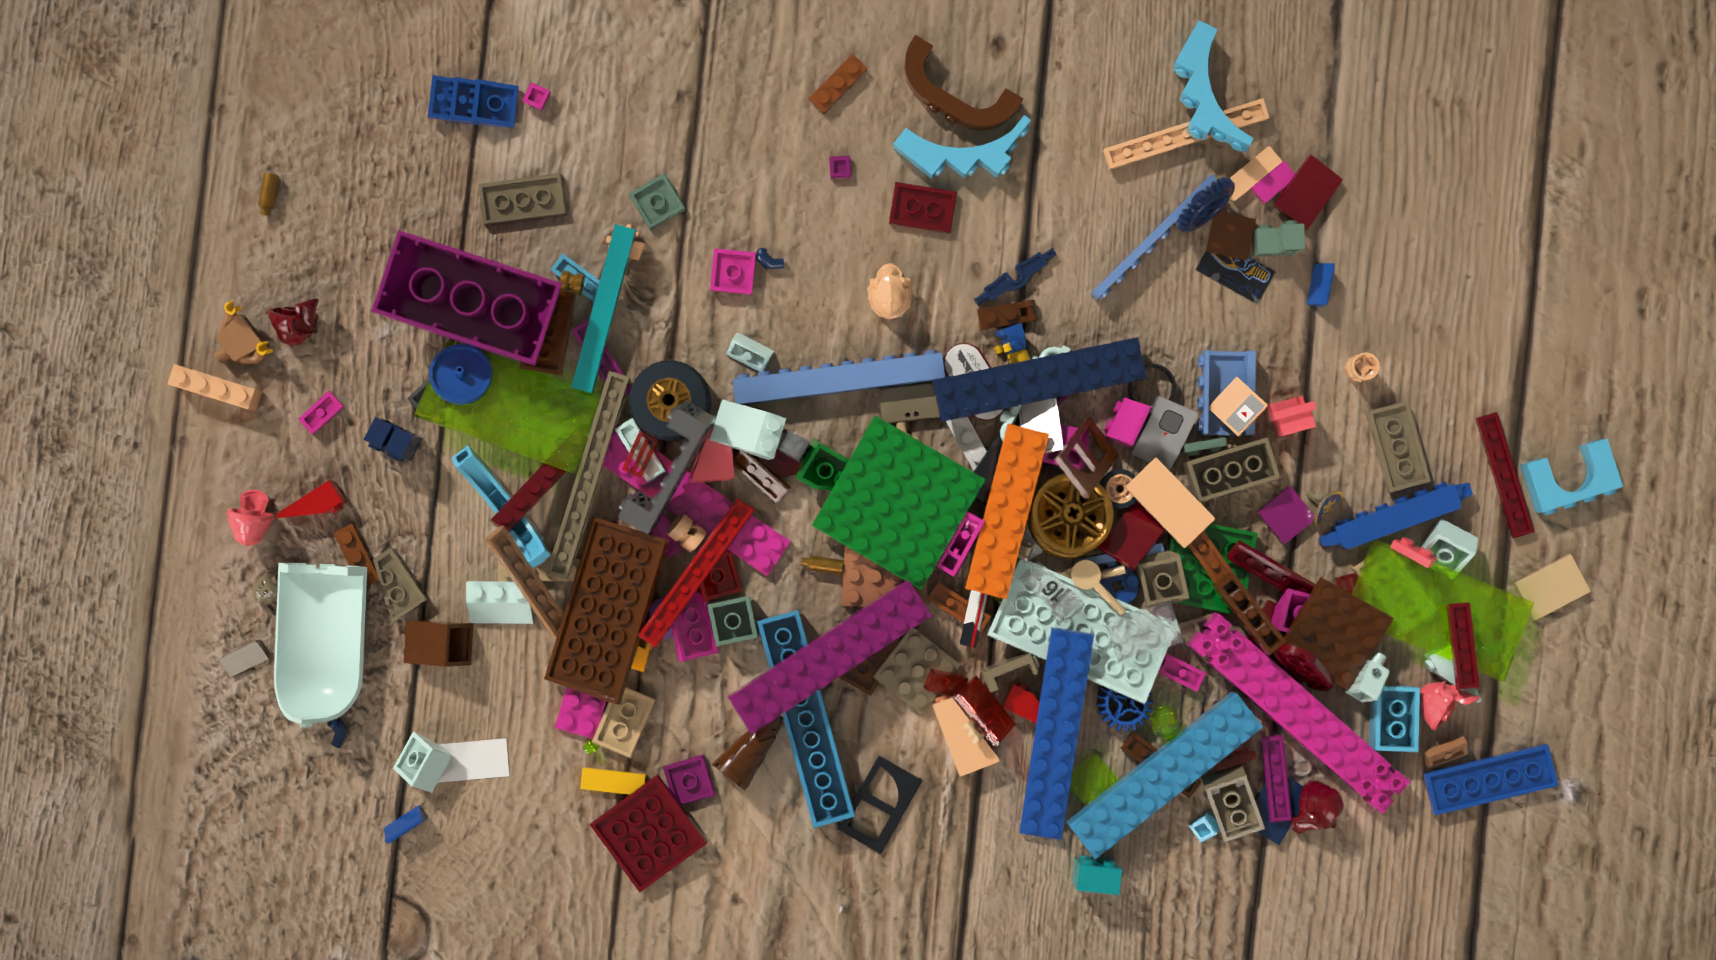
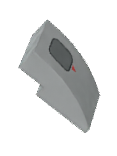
M1157 396L1149 416L1145 419L1131 455L1147 462H1151L1156 457L1170 470L1191 431L1198 413Z

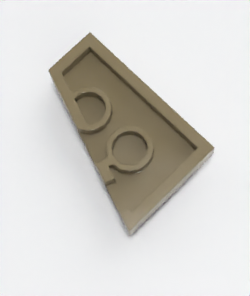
M389 548L373 560L384 592V600L390 613L391 624H394L428 600L393 548Z

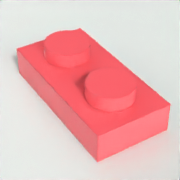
M1406 537L1393 540L1390 548L1427 568L1435 565L1438 559L1431 550L1417 547L1414 545V541Z

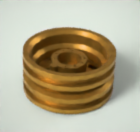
M1066 474L1052 478L1034 495L1027 524L1033 540L1043 551L1058 558H1078L1089 553L1105 540L1113 524L1114 512L1111 499L1100 484L1086 498L1085 503L1079 502L1081 493ZM1059 493H1064V500L1058 497ZM1046 510H1051L1053 516L1047 517ZM1070 511L1071 513L1075 512L1076 516L1074 519L1073 517L1069 518L1068 513ZM1088 515H1094L1095 521L1092 522L1088 519ZM1058 529L1062 532V535L1056 536L1054 531ZM1076 532H1082L1083 538H1076Z

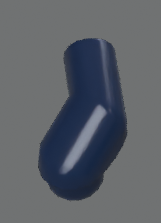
M759 248L757 250L756 260L765 269H784V258L772 259L767 253V249Z
M338 717L328 721L327 725L335 733L331 745L341 748L347 734V728L343 720Z

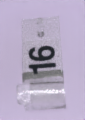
M1039 561L1020 578L1021 581L1051 607L1053 611L1051 615L1059 623L1062 621L1067 623L1084 606L1083 601Z

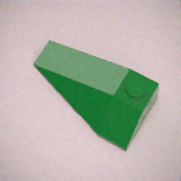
M814 438L803 455L796 478L814 489L832 491L849 458Z

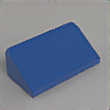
M1334 263L1314 265L1307 300L1308 305L1322 308L1328 304L1335 269Z
M420 805L385 826L384 835L386 843H391L427 820L428 817Z

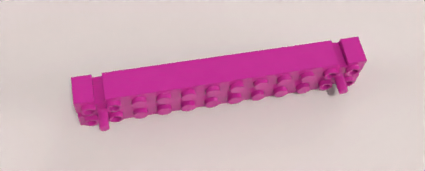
M1213 612L1210 618L1203 624L1206 630L1203 633H1195L1186 644L1202 657L1209 656L1205 660L1209 665L1355 793L1364 797L1363 800L1371 807L1384 814L1394 802L1390 797L1394 793L1400 795L1410 781L1398 770L1391 768V764L1242 633L1235 629L1230 631L1229 628L1232 625L1220 614Z

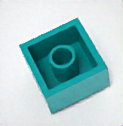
M1080 855V858L1074 857L1072 884L1077 891L1112 895L1120 894L1122 869L1117 862H1114L1113 858L1101 857V860H1094L1089 855Z

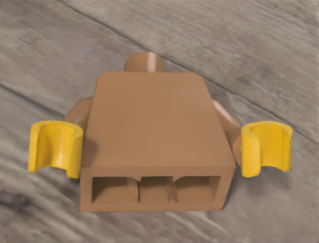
M235 300L227 302L224 305L226 312L218 331L219 335L216 337L222 348L214 353L215 358L221 364L229 358L234 362L242 364L259 363L267 354L273 353V349H268L270 347L268 345L269 341L263 339L245 315L237 314V312L242 310V307L240 305L234 307Z

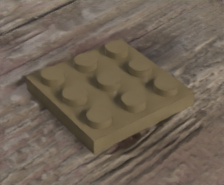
M913 628L901 637L872 676L919 713L923 714L961 664Z

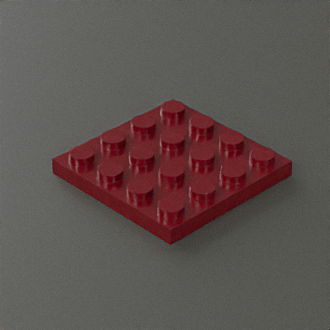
M658 774L589 824L639 893L708 843L707 839Z

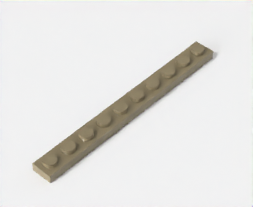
M611 371L608 372L546 574L566 580L569 578L630 380L628 376Z

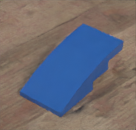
M432 75L427 118L514 128L519 86L481 79L470 80L459 77L448 78Z

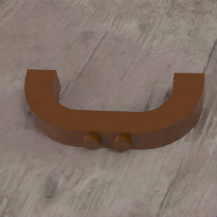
M916 35L913 37L905 56V78L912 93L927 105L928 110L935 114L938 112L943 114L945 119L952 124L958 123L965 128L977 131L998 128L1007 123L1018 111L1023 98L1006 88L994 105L985 109H977L932 84L925 75L924 64L932 52L933 45Z

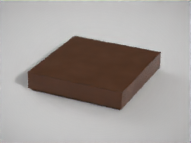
M1219 211L1212 218L1205 252L1244 261L1248 260L1256 219Z

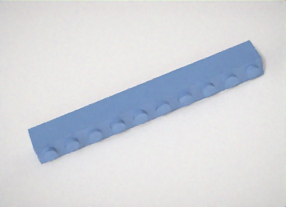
M937 350L925 351V355L916 356V353L904 354V358L897 359L895 355L884 356L881 361L867 358L862 359V363L854 364V361L841 362V366L834 367L833 363L821 364V368L812 369V366L799 367L800 371L791 372V369H781L779 374H770V371L759 372L758 376L750 377L749 374L737 375V379H733L735 403L749 405L930 382L945 378L942 353H937Z

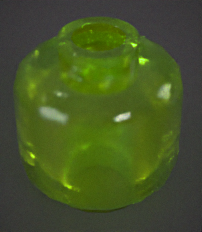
M1161 706L1156 708L1150 716L1153 733L1163 739H1171L1179 732L1180 723L1177 712L1168 706Z

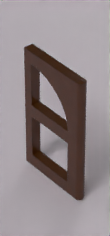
M1088 417L1055 457V460L1084 498H1088L1117 459L1118 453L1091 417ZM1087 430L1106 454L1100 463L1096 461L1080 440ZM1073 448H1075L1092 473H1085L1077 469L1066 458Z

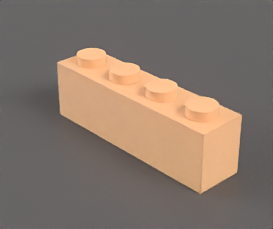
M176 364L173 366L168 385L253 411H257L263 392Z

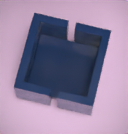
M374 417L363 440L369 442L368 447L385 453L387 451L388 457L404 462L405 459L412 461L423 438L408 430L403 431L402 427L386 419Z

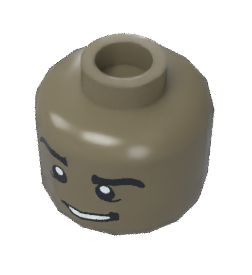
M266 573L253 584L252 594L257 602L272 604L277 600L278 575Z

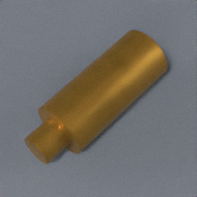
M263 173L258 206L261 207L260 215L269 216L270 209H274L279 176L276 174Z
M810 555V558L802 557L801 566H807L808 570L841 575L844 560Z

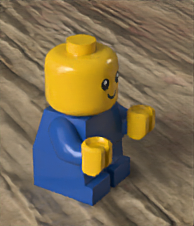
M1021 323L996 331L997 337H1000L1002 341L1001 345L994 347L996 354L1007 352L1010 364L1031 360L1028 351L1025 349L1026 339Z

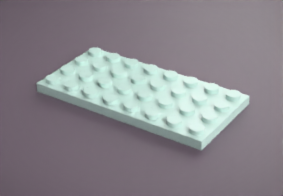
M1019 559L1014 571L1008 598L1002 599L987 636L1046 661L1051 627L1094 634L1087 679L1145 704L1177 625L1116 599L1126 609L1120 616L1095 589H1081L1070 578L1031 561ZM1050 581H1055L1058 584L1057 590L1052 595H1045L1042 589L1044 588L1046 593L1051 592L1046 588V585ZM1051 584L1049 586L1050 589H1054L1055 585ZM1063 588L1064 591L1057 597L1059 601H1051L1050 599Z

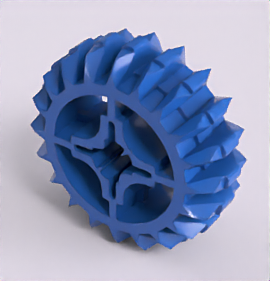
M1103 686L1100 687L1105 693L1104 695L1097 694V697L1103 699V701L1097 702L1096 706L1103 707V709L1098 711V714H1106L1102 721L1107 722L1110 719L1108 723L1110 728L1116 723L1117 731L1121 730L1122 725L1125 732L1129 731V725H1131L1133 730H1137V722L1143 726L1144 722L1141 719L1143 717L1147 720L1150 719L1145 713L1146 711L1153 712V709L1147 707V705L1153 704L1154 700L1147 699L1145 704L1141 703L1139 709L1135 706L1133 699L1124 695H1118L1113 690L1106 689ZM1110 697L1116 702L1114 715L1111 714L1108 706ZM1117 697L1124 700L1128 698L1127 702L1129 703V705L1133 707V709L1126 706L1122 708L1123 704L1120 703L1121 701H1119ZM1127 711H1132L1136 714L1127 720L1119 719Z

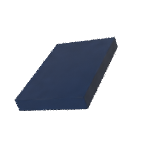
M1287 776L1293 819L1299 813V799L1303 785ZM1264 783L1255 798V802L1265 829L1257 832L1280 845L1291 826L1292 820L1269 821L1266 786Z

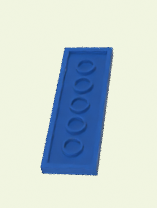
M1541 744L1423 773L1433 815L1559 786L1548 744Z

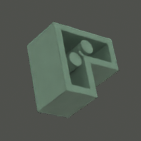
M1285 221L1279 228H1272L1271 225H1260L1253 232V257L1295 256L1305 250L1304 224H1297V221Z

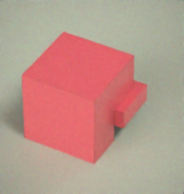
M1303 395L1270 404L1267 407L1276 438L1316 427L1311 411L1316 409L1315 402L1305 403Z

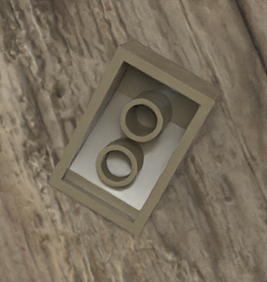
M1242 764L1201 777L1224 842L1265 829Z

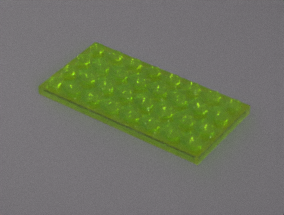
M447 340L444 349L452 345H457V343ZM487 354L485 355L492 368V382L485 395L475 402L463 405L446 402L435 393L429 380L414 413L415 417L575 474L586 447L601 395L572 388V385L535 371L520 369L518 365Z
M1377 539L1372 540L1352 594L1394 618L1385 635L1453 661L1446 604L1470 602L1478 672L1505 682L1534 602L1437 563L1427 568L1390 548L1391 545Z

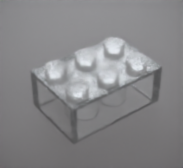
M1171 601L1105 621L1118 662L1183 643Z

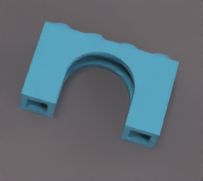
M1607 438L1579 446L1586 465L1587 475L1583 485L1574 492L1565 491L1558 486L1547 458L1536 459L1520 465L1535 513L1543 512L1544 515H1549L1557 512L1556 508L1563 506L1564 509L1577 506V501H1593L1597 499L1596 495L1602 493L1604 496L1617 493L1616 489L1623 487Z

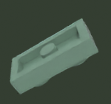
M1226 437L1184 444L1181 453L1188 452V456L1200 455V450L1208 449L1209 453L1222 451L1221 447L1227 446Z

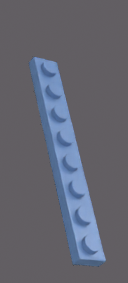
M1211 174L1090 295L1095 300L1099 297L1102 299L1112 291L1109 287L1114 282L1119 284L1127 276L1124 272L1129 267L1133 270L1142 261L1139 257L1144 252L1148 255L1156 247L1154 242L1158 238L1163 240L1171 232L1169 227L1173 223L1177 225L1179 215L1183 214V209H1188L1187 204H1191L1193 196L1201 190L1206 191V186L1213 189L1211 183L1212 181L1216 182L1217 178Z

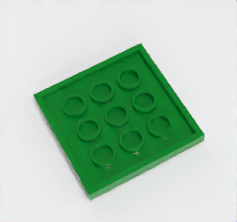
M1209 524L1203 531L1247 590L1250 572L1229 561L1227 554L1238 540L1255 549L1258 533ZM1170 535L1167 551L1180 555L1189 594L1188 600L1176 603L1233 614L1212 587L1214 583L1188 547L1183 548Z

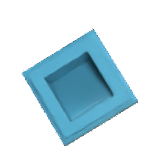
M1207 811L1189 824L1190 829L1201 843L1218 834L1220 830L1216 819L1210 811Z

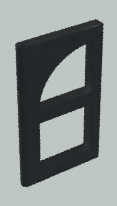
M878 755L852 801V805L855 811L861 799L890 815L877 840L849 826L850 818L842 820L837 829L881 854L923 780ZM880 766L893 777L897 785L898 801L895 808L866 792Z

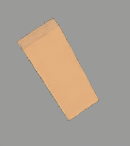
M1270 146L1230 178L1235 183V190L1232 197H1230L1232 202L1236 201L1283 162Z

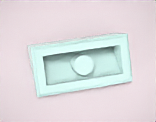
M736 333L726 355L758 372H764L774 351L740 333Z

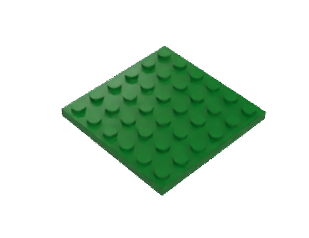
M875 415L812 526L903 580H909L912 585L922 590L986 479Z

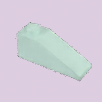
M1445 643L1424 654L1426 659L1424 664L1428 671L1433 672L1434 675L1446 681L1447 684L1456 686L1451 644ZM1476 688L1460 689L1474 696H1479ZM1479 696L1480 699L1476 701V702H1478V703L1482 701V699H1481L1480 696Z

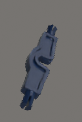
M1051 248L1043 254L1039 252L1017 264L1015 270L1019 276L1018 280H1013L1008 273H1003L993 283L984 288V293L974 298L977 306L988 299L993 301L1007 291H1015L1022 288L1028 282L1031 275L1047 265L1046 261L1057 255L1056 251L1054 252V249Z

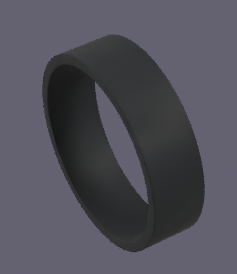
M1159 364L1144 365L1145 368H1159L1168 375L1172 385L1171 395L1168 400L1171 401L1176 392V382L1173 374L1166 367ZM1129 382L1128 392L1130 398L1133 401L1139 402L1133 394V382Z

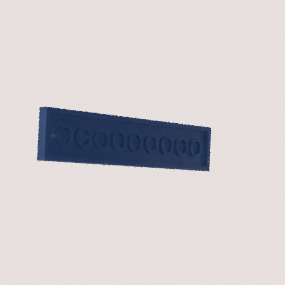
M1136 337L932 380L940 420L945 422L1143 380L1147 376L1139 339Z

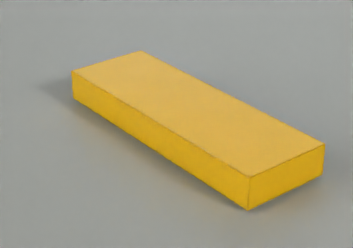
M583 767L580 789L630 795L645 784L646 774Z

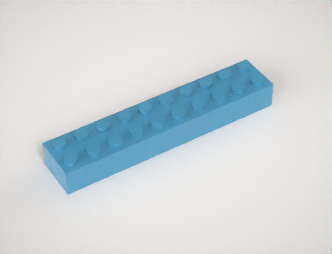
M799 609L757 621L770 668L808 644ZM820 689L783 713L813 828L855 817Z
M1231 691L1156 752L1076 813L1066 823L1091 855L1097 859L1262 729L1263 726L1239 695Z

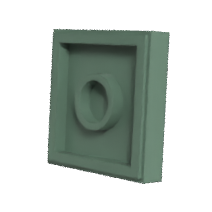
M665 173L629 193L630 198L650 231L686 210Z

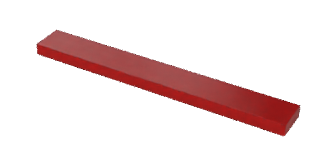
M736 499L638 635L641 639L654 648L658 646L755 509L741 499Z

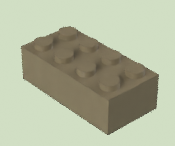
M1268 437L1182 463L1191 493L1199 502L1280 478Z

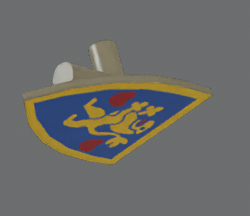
M1312 489L1307 492L1306 496L1319 505L1313 518L1314 527H1317L1344 497L1342 491L1335 490L1323 496L1322 492H1315Z

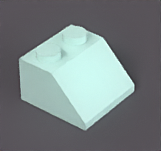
M1440 518L1429 531L1421 547L1431 550L1433 555L1438 557L1435 565L1429 568L1453 579L1476 554L1478 538Z
M413 731L393 769L412 787L432 793L442 773L448 766L452 755L441 745Z

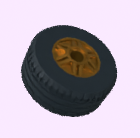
M673 360L656 362L642 370L641 374H638V377H636L635 382L632 384L629 397L631 414L638 426L656 439L670 442L687 439L667 427L670 422L668 416L678 404L682 405L684 402L689 401L710 414L712 403L710 389L701 374L686 363ZM670 396H674V404L667 406L666 400Z

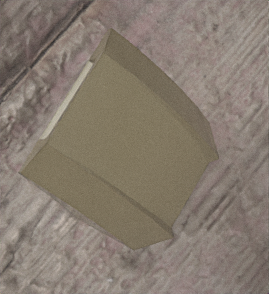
M1165 551L1144 557L1138 565L1147 608L1189 599L1183 567L1178 553Z

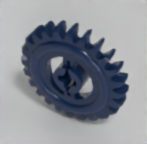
M1229 177L1218 178L1216 182L1212 181L1211 186L1213 189L1206 186V191L1201 190L1193 196L1191 204H1187L1190 211L1183 209V214H1180L1179 219H1177V226L1182 232H1191L1202 227L1225 206L1235 190V183Z

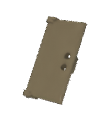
M932 383L877 388L882 419L890 424L940 418Z

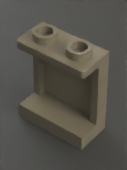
M1023 652L983 668L980 671L987 689L992 693L999 690L994 677L1024 665H1028L1030 672L1036 675L1038 674L1037 668H1040L1036 656Z

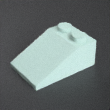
M722 400L709 440L771 460L774 459L786 418Z

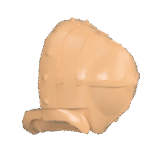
M885 264L877 272L876 278L870 279L867 288L868 300L871 305L870 308L873 309L878 317L888 319L902 317L910 308L911 299L913 298V287L910 284V278H904L901 270L896 265Z

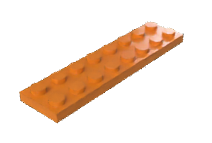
M1007 424L983 517L985 523L979 533L965 589L1003 599L1008 598L1049 433Z

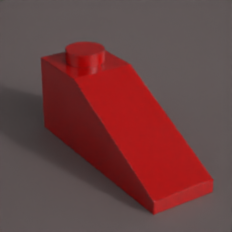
M328 480L275 515L277 518H291L328 513L336 514L344 509L343 505L348 501L337 483L333 480Z
M1018 682L1017 685L1011 683L1001 706L1036 723L1039 701L1033 693L1028 691L1029 686Z

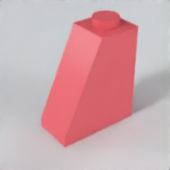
M713 426L698 450L689 476V483L728 481L735 478L732 448L709 440Z

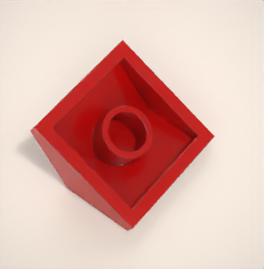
M726 551L699 587L703 602L742 591L731 551Z

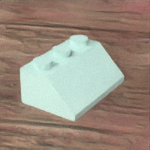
M466 581V605L470 623L534 624V610L514 582Z

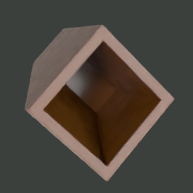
M425 620L406 621L405 647L403 651L404 663L441 667L471 665L473 623Z

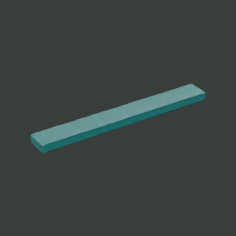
M617 224L614 226L572 388L589 393L594 391L635 239L636 229Z

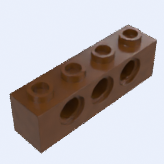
M1227 573L1212 585L1263 653L1270 655L1286 643V640L1234 573Z

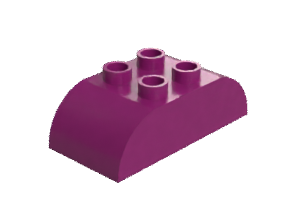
M398 230L371 312L423 331L535 366L562 283Z

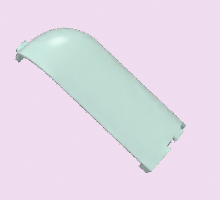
M307 563L278 564L274 686L282 713L290 721L299 723L300 727H312L313 723L328 722L340 717L351 708L360 693L363 680L367 567L352 565L343 567L337 566V564H320V568H316V565Z

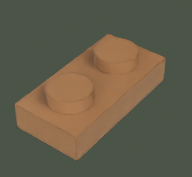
M1462 736L1457 739H1451L1437 747L1429 748L1427 751H1424L1426 766L1431 770L1468 755V742Z

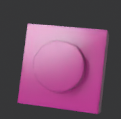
M531 82L522 101L529 106L543 111L551 92Z

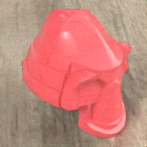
M248 490L242 493L240 496V509L231 508L226 513L230 527L233 530L234 539L246 547L258 544L275 519L273 513L265 512L269 499L260 490Z
M1446 681L1429 683L1420 690L1419 713L1431 730L1436 731L1443 721L1446 722L1455 709L1454 704L1456 701L1469 705L1480 698L1468 692L1457 690L1456 686L1446 684Z

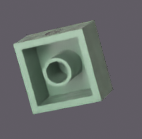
M751 595L708 604L716 646L759 637Z

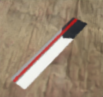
M971 590L960 645L976 647L987 594Z

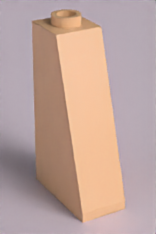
M946 694L936 697V702H933L932 706L959 776L961 777L1000 762L984 738L975 744L972 740L975 738L973 735L969 737L967 734L969 732L968 728H963V725L970 720L953 697H947Z

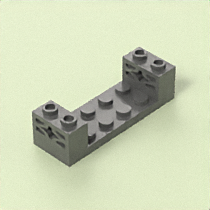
M689 401L684 402L682 405L678 404L668 416L670 422L667 427L688 439L684 441L680 449L683 453L678 458H675L670 467L673 471L668 476L666 475L660 486L663 489L654 498L640 490L636 491L633 495L630 493L627 499L625 498L619 506L621 512L618 518L646 534H649L658 525L716 417Z

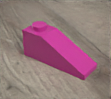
M967 511L936 567L953 577L958 575L985 521Z

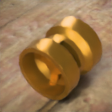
M563 270L560 277V283H562L560 291H572L574 294L581 295L584 288L585 275L579 273L574 275L569 271Z

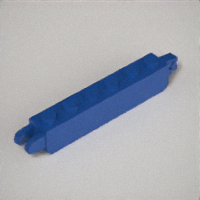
M1446 481L1434 485L1435 489L1428 492L1427 489H1422L1414 492V497L1407 498V496L1395 499V504L1388 506L1387 503L1375 506V511L1368 513L1365 510L1356 513V518L1348 520L1347 517L1335 521L1336 525L1330 527V532L1320 536L1318 543L1324 547L1337 544V547L1341 549H1350L1458 510L1462 504L1461 501L1473 495L1469 483L1455 485L1447 484Z

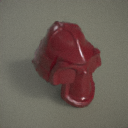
M318 298L301 302L296 307L271 308L267 312L271 325L281 342L289 346L300 345L311 334L318 332L317 320L319 316L316 313V307L319 303Z
M1318 780L1309 781L1304 784L1299 799L1300 817H1293L1291 822L1292 830L1300 834L1305 831L1319 830L1320 828L1334 829L1336 827L1335 821L1344 808L1340 793Z

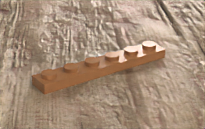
M499 526L485 539L486 543L550 635L557 637L564 614L532 566L527 562L506 528Z

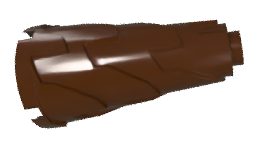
M780 715L753 734L748 730L727 751L715 759L712 765L745 791L764 761L768 750L776 739V735L784 724L782 722L783 717Z

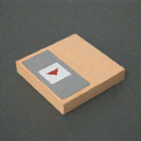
M1236 377L1210 404L1209 409L1240 437L1269 405L1240 378Z

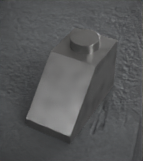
M788 430L786 434L782 432L777 450L800 462L810 442Z

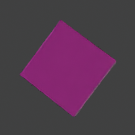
M1291 486L1285 488L1257 511V514L1282 545H1285L1311 524L1314 518V514Z
M704 754L663 766L669 789L681 805L716 795Z

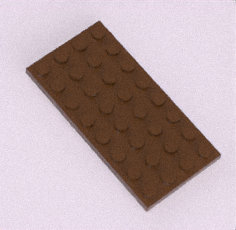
M597 517L592 518L544 677L545 680L616 705L621 704L640 641L638 635L644 627L670 540Z

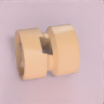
M1361 353L1349 358L1344 368L1346 376L1351 381L1363 382L1375 377L1379 372L1380 366L1377 357L1373 354Z
M681 513L672 522L666 534L675 542L680 541V546L685 550L692 552L704 539L706 530L698 524L693 525V520L686 514Z

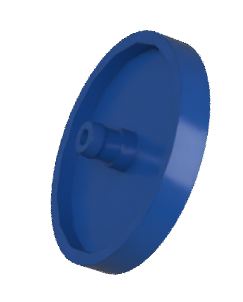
M457 344L443 349L434 357L430 365L429 378L433 390L441 399L452 404L463 405L475 402L485 395L492 382V368L487 356L481 350L470 345Z

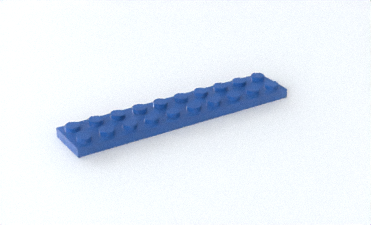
M1051 627L1019 829L1021 834L1062 839L1094 634Z

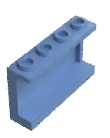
M1204 350L1198 356V367H1201V376H1198L1197 385L1198 388H1201V397L1197 399V408L1200 409V418L1197 419V430H1200V435L1237 436L1209 409V406L1236 377L1240 378L1255 392L1256 351L1226 352ZM1255 421L1241 436L1255 435Z

